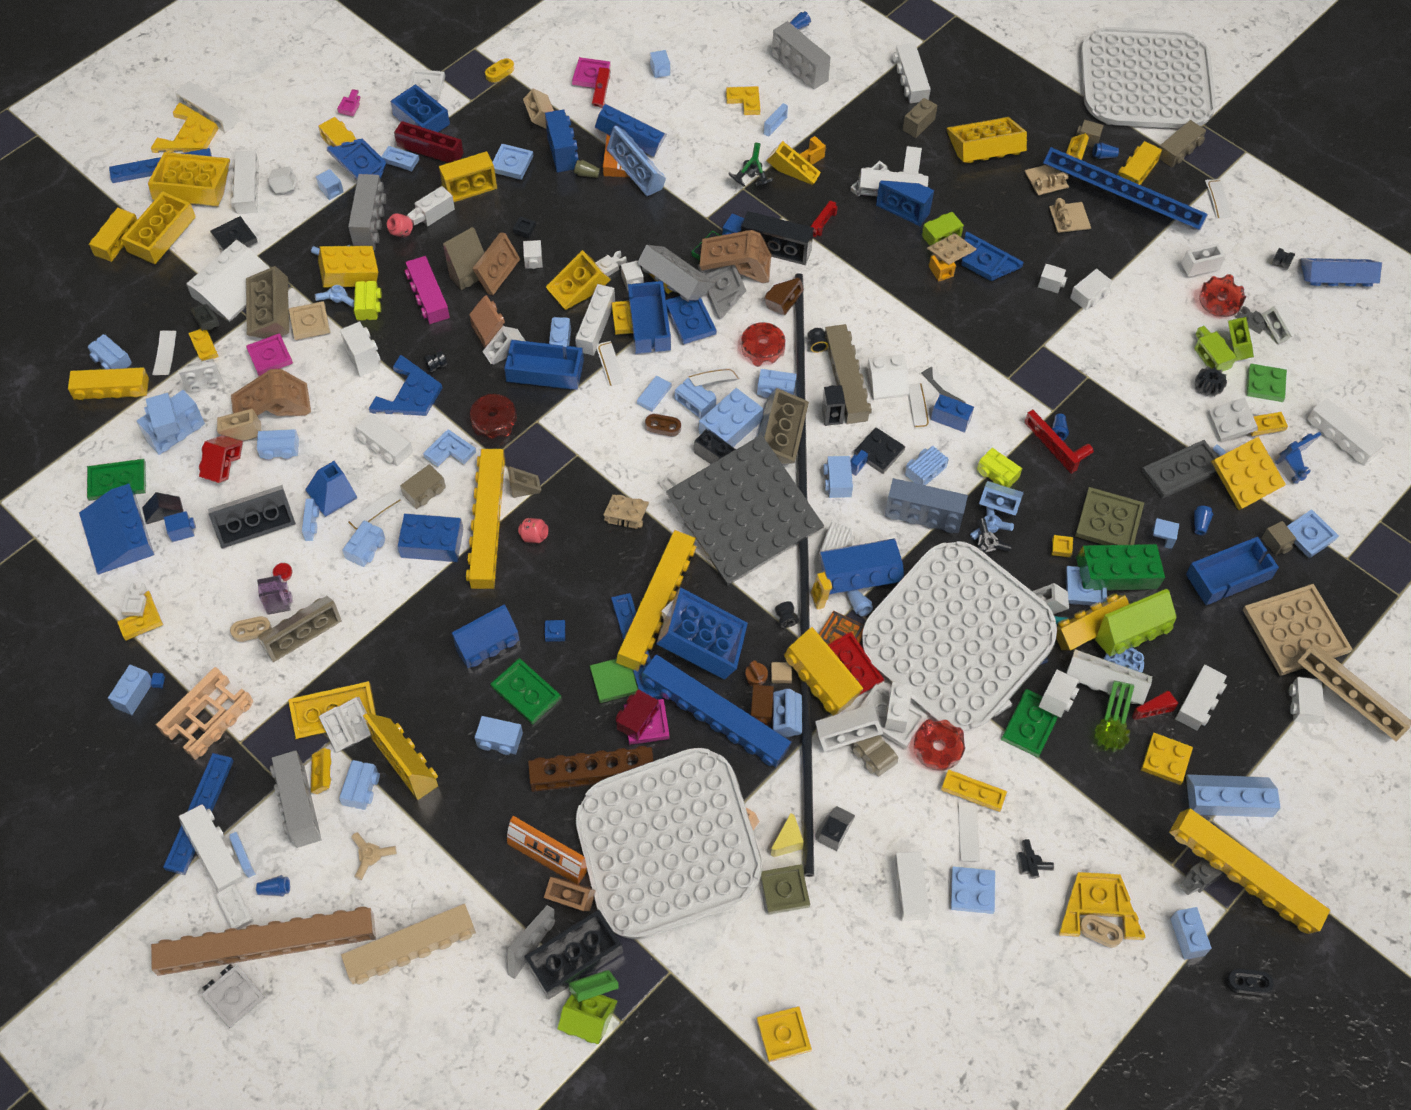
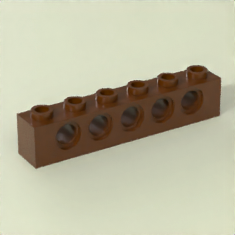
M639 746L630 750L620 748L613 752L597 751L594 754L577 753L574 756L568 757L558 755L550 759L535 758L533 761H529L532 792L595 785L606 778L653 762L652 747ZM632 760L638 762L636 765L628 764V762ZM609 763L617 764V766L613 768H610L607 765ZM590 765L596 766L594 770L587 769ZM570 767L576 768L574 772L566 771ZM548 770H555V771H556V772H555L554 774H552V775L546 774V772H547Z

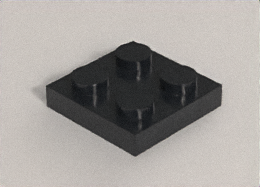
M241 216L210 230L211 236L222 251L228 248L235 240L247 247L258 242L257 237Z
M875 427L854 450L853 455H858L861 450L868 453L867 464L884 474L905 451L906 446Z

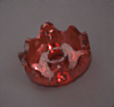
M1227 274L1222 278L1213 276L1208 282H1204L1200 290L1199 301L1202 307L1210 314L1219 317H1229L1240 311L1247 296L1244 295V287L1242 285L1237 286L1234 283L1233 275Z
M759 322L750 325L744 330L741 337L742 353L744 357H748L752 361L753 365L759 367L765 361L775 363L780 356H784L785 335L776 325ZM765 339V340H767L768 342H767V343H761V342H759V340Z
M488 394L478 398L470 410V420L474 432L477 435L483 433L491 439L498 435L509 436L514 422L517 421L514 404L510 399L500 394ZM492 411L497 412L495 416L488 415Z
M928 719L916 732L913 743L914 753L920 763L929 769L936 771L951 769L960 762L964 754V732L961 727H955L948 720L933 722L931 719ZM941 743L944 749L941 751L936 750L933 744Z

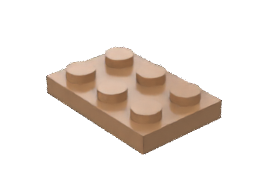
M499 233L473 267V271L489 295H494L520 260L506 233Z

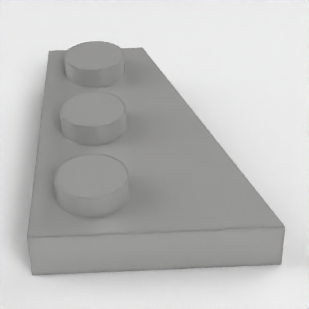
M547 905L508 947V975L513 979L517 977L526 964L524 956L535 950L546 933L554 926V909Z

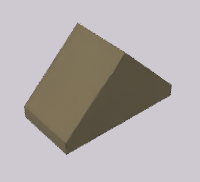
M513 467L507 468L513 498L541 492L537 475Z

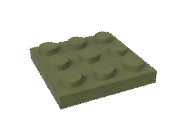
M1089 487L1075 537L1103 545H1134L1144 502Z

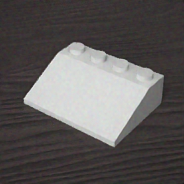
M235 240L187 283V286L194 299L203 305L207 304L212 311L230 322L246 308V278L269 269V267L247 246Z

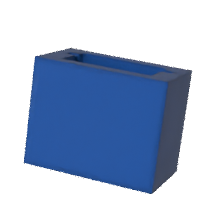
M153 673L151 680L153 688H163L164 674Z

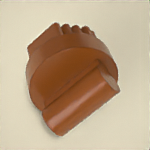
M757 661L751 662L745 672V678L749 685H762L766 682L768 677L767 668L763 664L757 663Z

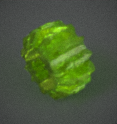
M1112 716L1108 720L1102 719L1095 728V739H1099L1098 746L1105 745V751L1111 748L1113 753L1117 749H1124L1125 744H1128L1130 740L1128 737L1130 730L1126 729L1127 723L1121 724L1120 718L1114 721Z

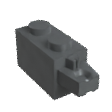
M1204 858L1191 868L1179 886L1187 895L1195 891L1201 893L1225 873L1213 868L1210 862Z

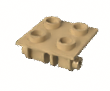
M1044 165L1025 170L1038 195L1069 188L1066 182L1068 174L1060 172V170L1054 167Z
M1058 198L1055 205L1049 206L1058 233L1091 229L1082 202L1065 204L1062 198Z
M955 233L927 248L935 255L938 261L943 260L948 265L976 251L975 247Z
M612 495L604 513V520L608 521L609 524L618 525L619 521V526L625 520L624 527H627L629 521L628 527L642 528V519L649 502L642 499L628 498L623 495Z

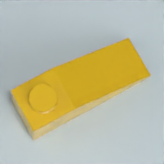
M784 141L773 149L766 160L779 172L811 185L815 183L821 173Z

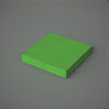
M617 659L590 665L600 703L630 696L631 694L634 695L638 690L633 670L616 663Z

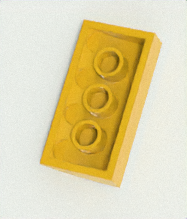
M370 682L288 699L296 739L326 733L319 716L356 697L360 698L368 714L376 715Z

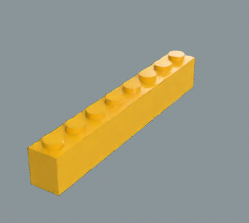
M481 449V455L477 456L479 472H476L475 480L478 483V488H474L476 504H473L472 512L475 515V520H471L473 536H470L469 546L472 548V553H468L470 570L466 572V580L470 581L471 589H494L505 455L504 449Z
M674 530L618 652L616 663L639 671L641 665L645 666L649 656L646 654L647 650H652L656 641L653 637L655 633L659 634L663 625L661 622L663 617L661 611L669 604V601L672 602L675 599L677 592L674 590L676 586L680 587L684 577L681 574L683 571L687 572L690 561H688L689 556L693 557L697 548L694 545L695 537Z
M1191 808L1180 812L1169 832L1175 837L1176 841L1187 845L1194 854L1209 861L1213 868L1221 870L1227 874L1231 881L1245 887L1249 894L1256 895L1262 900L1264 905L1275 909L1282 918L1297 925L1300 931L1306 934L1321 931L1330 912L1329 908Z

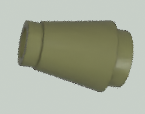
M577 160L574 173L578 174V176L597 178L600 168L584 160Z

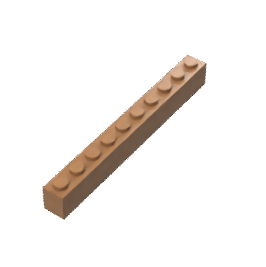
M357 907L354 911L338 910L330 915L315 914L311 918L306 919L296 917L288 922L272 921L264 926L249 925L246 929L230 928L222 933L206 932L198 937L183 936L180 940H160L156 944H151L152 971L157 976L374 940L376 939L374 914L371 908Z

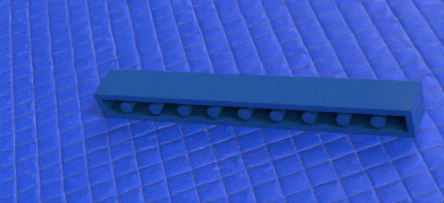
M1050 147L1044 160V164L1199 230L1202 229L1208 216L1203 211Z

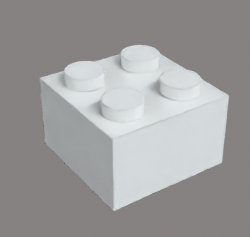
M357 322L340 329L345 350L359 376L361 377L380 369L378 361L381 359L376 351L378 348L375 341L370 340L369 337L371 336L367 327L363 328L362 324Z

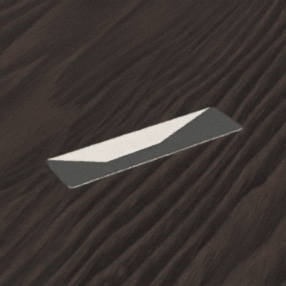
M932 366L921 372L940 394L966 403Z

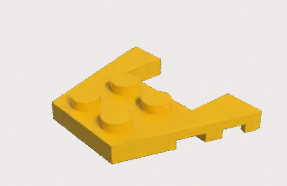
M179 102L173 111V116L186 121L173 141L157 137L151 146L152 153H159V151L173 153L174 150H183V153L207 149L219 129L218 125Z
M1078 872L1059 936L1079 937V915L1122 917L1124 939L1144 940V930L1141 929L1137 913L1133 910L1130 902L1131 899L1121 874Z

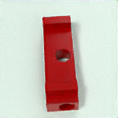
M599 67L592 101L593 106L603 107L605 104L608 83L611 77V70L609 68Z
M830 200L811 225L814 228V237L817 235L821 236L824 225L832 215L836 216L837 206L835 202Z

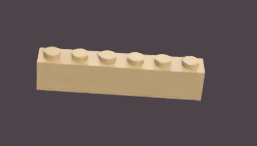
M1315 642L1299 657L1297 661L1396 742L1411 728V720Z
M462 904L341 954L352 984H363L372 976H381L388 973L391 968L406 966L411 960L418 957L425 958L437 949L449 948L452 943L458 940H468L476 931L466 905Z

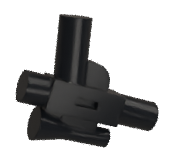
M1030 839L1022 841L1024 855L1023 852H1018L1022 875L1030 873L1031 879H1036L1040 877L1038 870H1054V862H1043L1041 856L1035 855Z

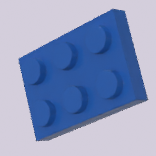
M680 296L666 300L667 311L683 344L717 334L714 323L701 297L698 300L686 301Z

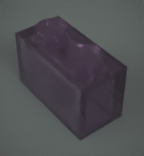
M281 575L257 579L259 598L267 615L291 611L290 603H293L292 592L289 591L288 583L283 581Z

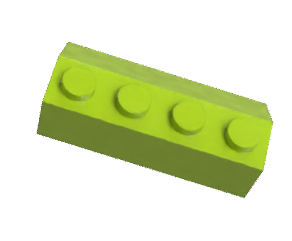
M1162 590L1106 614L1095 639L1109 656H1113L1117 653L1121 654L1131 647H1137L1147 640L1151 641L1163 633H1169L1173 629L1176 620L1169 590Z

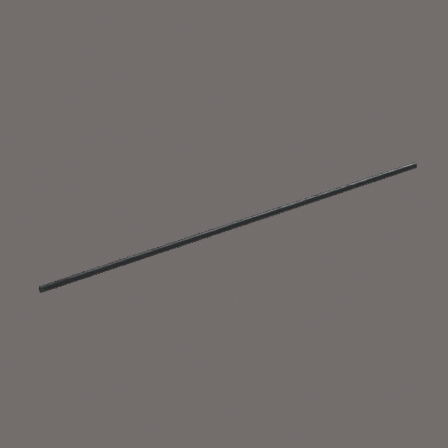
M795 274V278L801 279L804 288L803 274ZM803 291L795 301L796 395L806 400ZM805 417L797 452L798 488L807 500ZM808 537L799 542L800 637L810 628ZM801 680L804 876L813 877L814 826L811 688L806 682Z

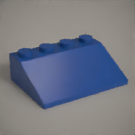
M130 484L109 490L79 512L98 575L155 555L136 495Z
M680 587L661 627L657 645L726 679L737 669L748 623Z

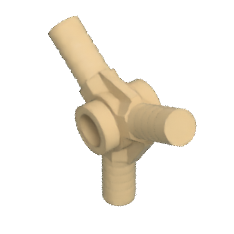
M358 832L351 836L360 848L358 851L361 864L354 876L359 880L363 879L368 867L379 861L381 857L397 854L396 846L380 848V846L369 842L366 843Z

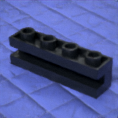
M707 429L694 441V453L710 464L736 450V448Z

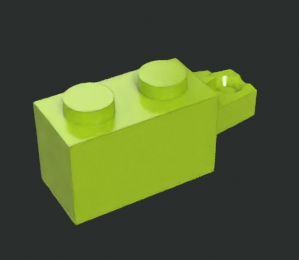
M1205 326L1199 327L1196 332L1198 341L1194 349L1206 366H1209L1211 369L1216 366V369H1222V372L1231 369L1237 358L1234 351L1228 347L1224 338L1217 331L1211 333Z

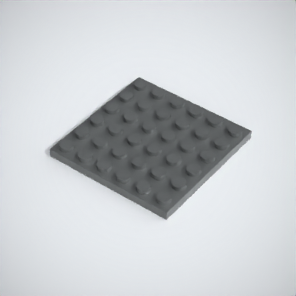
M762 434L666 491L673 505L727 586L824 528V524Z

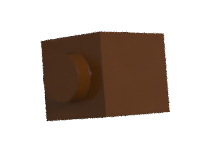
M795 278L773 285L764 297L768 309L786 315L804 291L801 279Z
M753 685L751 716L765 725H771L774 686Z

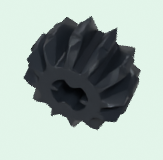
M1209 366L1205 369L1202 368L1195 378L1196 388L1200 389V393L1205 392L1207 396L1212 394L1215 397L1217 394H1221L1226 387L1227 374H1222V369L1217 370L1216 366L1212 369Z

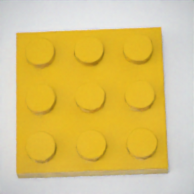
M1259 436L1211 461L1238 510L1286 485Z

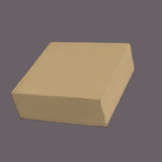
M787 662L771 663L772 683H792V667Z

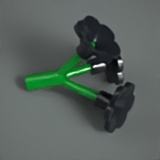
M754 143L752 157L750 160L743 162L744 167L742 170H739L737 174L728 173L731 178L743 187H745V183L742 178L745 174H748L751 178L755 177V175L760 177V180L755 182V186L774 180V176L767 177L765 171L762 170L763 165L758 158L760 143Z

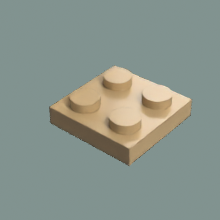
M324 301L289 308L295 340L330 333Z

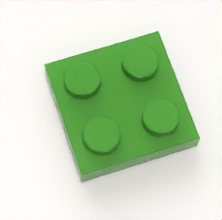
M1251 363L1248 370L1247 396L1284 402L1287 369Z

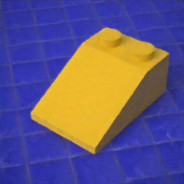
M582 250L546 288L563 308L567 310L592 296L597 284L605 286L611 279Z

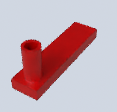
M1034 409L1027 412L1024 423L1071 474L1077 471L1082 459L1094 452L1090 444H1086L1073 452Z

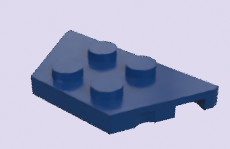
M363 138L353 142H344L339 146L332 147L331 145L327 147V152L356 180H358L359 174L379 175L381 179L386 161Z
M969 232L965 233L964 240L975 247L976 251L962 257L961 265L990 281L1022 268L1023 261Z

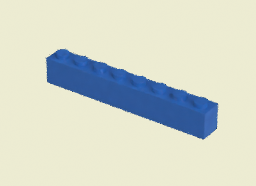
M655 655L642 672V681L648 688L656 689L665 699H671L682 710H688L693 713L697 720L705 721L714 731L722 732L731 742L739 743L748 753L759 756L766 765H772L776 768L788 751L791 741L660 656Z

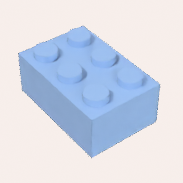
M735 388L699 420V434H702L707 429L734 447L762 422L763 408L739 389Z
M184 390L171 397L180 433L158 439L156 433H152L149 428L148 422L151 421V418L144 415L137 420L147 443L158 455L169 450L173 445L184 440L188 435L205 424L197 404Z

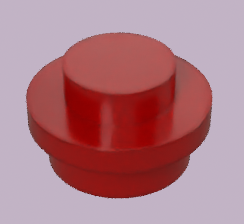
M279 563L273 569L275 579L282 582L289 580L293 573L292 567L287 563Z

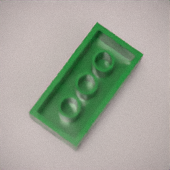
M1157 544L1083 546L1076 556L1084 589H1158L1165 579Z

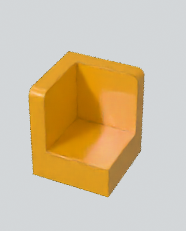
M814 136L810 139L809 149L800 155L813 165L825 157L826 146Z
M935 255L930 258L929 268L939 282L954 277L956 265L954 262L948 265L943 260L938 261Z

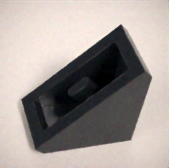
M155 492L142 507L146 524L161 521L166 516L184 512L179 496Z

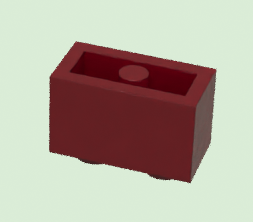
M639 689L634 695H630L626 703L627 706L624 710L619 711L615 719L617 730L637 741L659 710V700Z

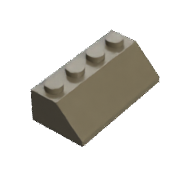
M276 266L246 278L248 336L268 338L279 333L281 336L289 333L288 277Z
M776 388L767 398L758 436L763 435L782 464H793L796 460L809 402Z
M328 596L317 599L305 609H300L290 618L282 620L273 628L265 630L258 636V639L274 663L342 622L335 602Z

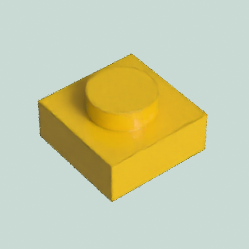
M1054 535L1052 539V555L1071 557L1073 537Z

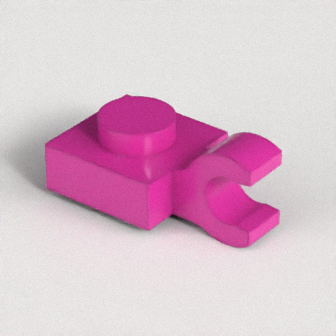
M352 89L349 97H343L337 108L338 113L354 117L360 106L359 101L361 97L358 96L359 90Z

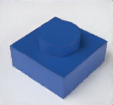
M863 450L858 455L855 454L850 460L851 472L855 476L867 463L868 453Z
M565 620L545 621L546 642L565 641Z

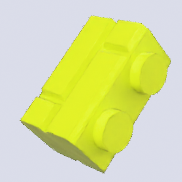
M359 281L355 283L354 313L357 320H377L378 312H381V303L378 302V298H382L381 288H378L376 281Z
M992 447L980 459L977 470L983 477L990 478L995 484L1010 488L1019 479L1022 468Z

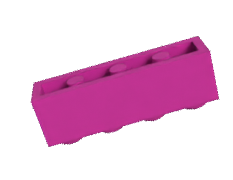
M426 256L407 261V269L404 271L407 280L411 279L412 281L410 282L412 292L417 293L415 297L418 305L423 307L421 308L423 318H427L429 324L450 318L447 304Z

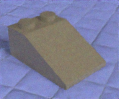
M472 227L443 243L449 276L460 290L470 287L473 283L479 281L473 271V267L482 257L484 251L477 233Z

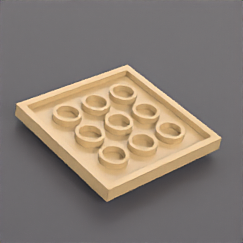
M1314 584L1246 605L1243 608L1246 617L1280 676L1304 668L1297 661L1313 642L1333 658L1352 651V647Z

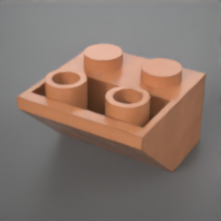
M487 295L481 299L469 314L471 326L484 348H486L505 323L501 313H497L494 301H490Z

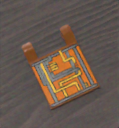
M833 611L819 635L828 645L851 631L860 643L863 638L864 625Z

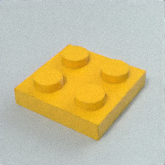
M1153 733L1141 771L1181 785L1193 747Z
M800 1006L757 1017L768 1063L812 1051Z

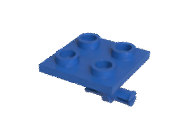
M1320 432L1314 435L1312 433L1306 435L1299 443L1294 441L1279 454L1280 457L1275 461L1276 464L1287 461L1295 473V476L1292 477V481L1295 480L1293 483L1297 484L1299 481L1305 480L1311 472L1309 467H1304L1301 452L1322 435Z

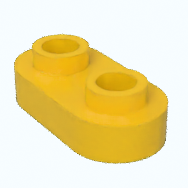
M504 58L491 65L485 71L486 79L489 82H498L514 71V62L511 59Z

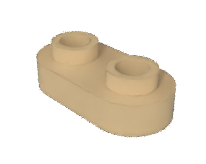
M259 616L235 622L230 628V633L234 640L243 642L258 638L262 632L272 627L266 617Z
M1095 915L1085 916L1080 923V931L1085 937L1109 948L1117 947L1123 940V932L1120 927ZM1087 925L1093 926L1094 930H1089ZM1107 935H1112L1114 940L1108 939Z

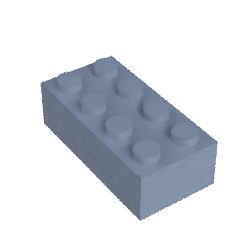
M893 478L885 517H889L892 520L906 521L910 524L924 525L932 529L937 528L949 533H959L968 495Z

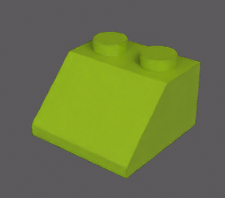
M571 994L563 1006L557 1029L565 1032L567 1035H574L585 1039L589 1043L599 1045L606 1033L617 1005V1000L604 995H598L578 1002L573 994Z

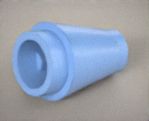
M857 589L847 592V596L856 614L866 616L872 611V602Z

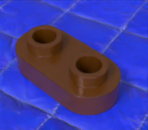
M650 414L645 419V427L652 433L676 436L681 432V421L671 416Z

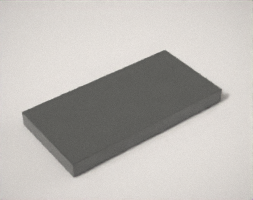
M1202 440L1144 466L1142 472L1163 499L1218 474L1211 462L1218 457L1207 442Z

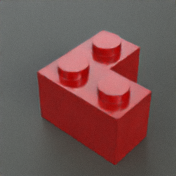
M225 435L205 441L202 446L203 454L199 464V477L217 483L228 480L231 462L241 457L243 441Z

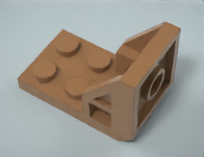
M753 230L702 239L700 268L707 270L735 265L740 274L758 282L767 283L770 279L771 253L761 234Z
M270 369L231 394L233 413L253 409L257 416L266 410L276 416H306L311 413L307 383L282 369Z

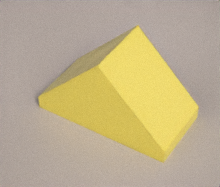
M790 813L771 848V856L777 857L803 849L804 841L794 814Z

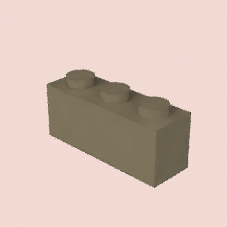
M1189 120L1160 145L1159 148L1162 149L1159 159L1170 167L1181 163L1187 154L1190 155L1196 146L1202 145L1205 140L1206 130L1192 120Z

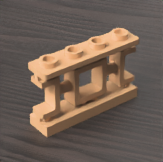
M214 667L156 726L170 740H173L179 733L186 738L188 742L183 748L186 753L196 760L207 752L208 747L213 742L221 738L223 732L228 727L236 723L237 718L243 712L250 709L253 699L242 688L235 695L225 689L230 681L218 668ZM217 689L222 694L214 701L209 695ZM229 699L234 704L226 711L221 705ZM209 704L218 712L206 724H203L196 716ZM188 718L192 724L184 730L179 725ZM200 728L205 733L196 740L192 734Z

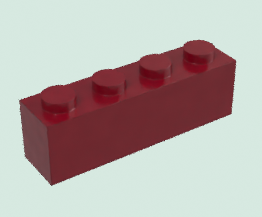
M401 121L394 131L396 145L400 148L448 163L460 160L464 154L461 139L404 121Z

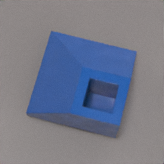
M335 461L320 468L305 489L310 498L314 499L316 506H319V510L324 517L357 499V495L345 474Z

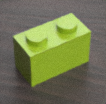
M950 212L925 223L922 237L931 246L954 233L961 237L964 225L953 212Z
M1246 317L1229 320L1230 338L1234 354L1237 357L1235 361L1253 358L1252 341Z

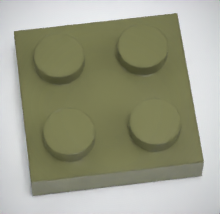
M802 864L761 872V882L768 915L810 907L811 904Z

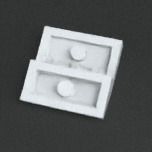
M359 697L319 716L336 753L371 736L363 718V715L367 712Z

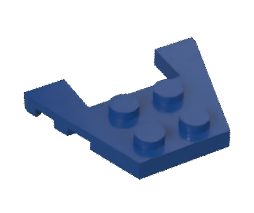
M400 355L393 369L395 372L407 375L406 381L393 402L376 396L369 407V412L372 414L377 412L393 414L395 412L403 413V415L427 416L442 390V384Z

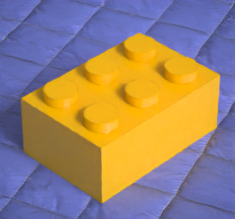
M487 151L439 166L442 186L453 196V202L497 189L494 165Z
M320 246L318 263L323 287H332L334 285L355 287V283L359 281L377 282L378 268L373 246Z

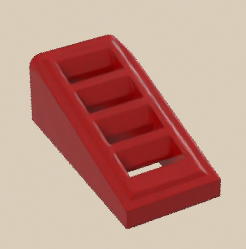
M1167 691L1137 707L1132 718L1137 720L1172 712L1175 710L1178 702L1170 691Z

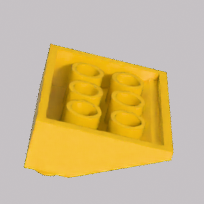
M1009 117L947 128V133L957 156L965 163H972L978 159L988 160L990 157H1004L1007 154L1018 155L1023 151H1027V132Z
M164 152L148 181L152 199L155 200L163 191L189 203L218 206L224 194L230 158Z
M368 713L363 715L372 740L417 800L438 787L436 781L438 775L432 767L427 768L425 765L427 763L426 759L420 752L418 754L415 752L414 743L409 737L405 739L402 735L404 731L398 723L394 724L390 718Z

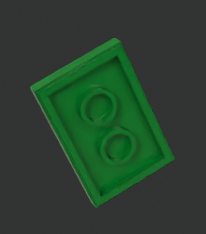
M144 459L87 466V499L89 501L97 500L109 490L126 484H130L135 495L146 493V461Z
M520 658L491 683V687L532 725L561 699V695Z
M1026 689L1001 740L1039 758L1058 716L1039 707L1043 696Z

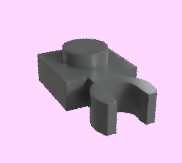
M1243 306L1236 315L1237 319L1246 317L1248 328L1258 334H1261L1267 327V323L1261 313L1258 311L1252 313L1246 306Z

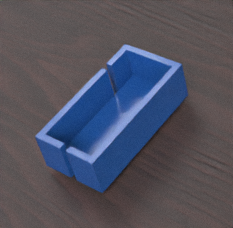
M663 281L628 284V298L636 354L652 352V349H655V352L670 351L671 334Z
M511 340L509 356H507L505 365L507 382L578 390L584 362L583 348L566 346V360L564 359L563 345Z
M1256 537L1191 563L1186 575L1205 605L1221 600L1222 597L1226 598L1272 579L1279 567L1270 554L1264 557L1267 549L1260 539Z

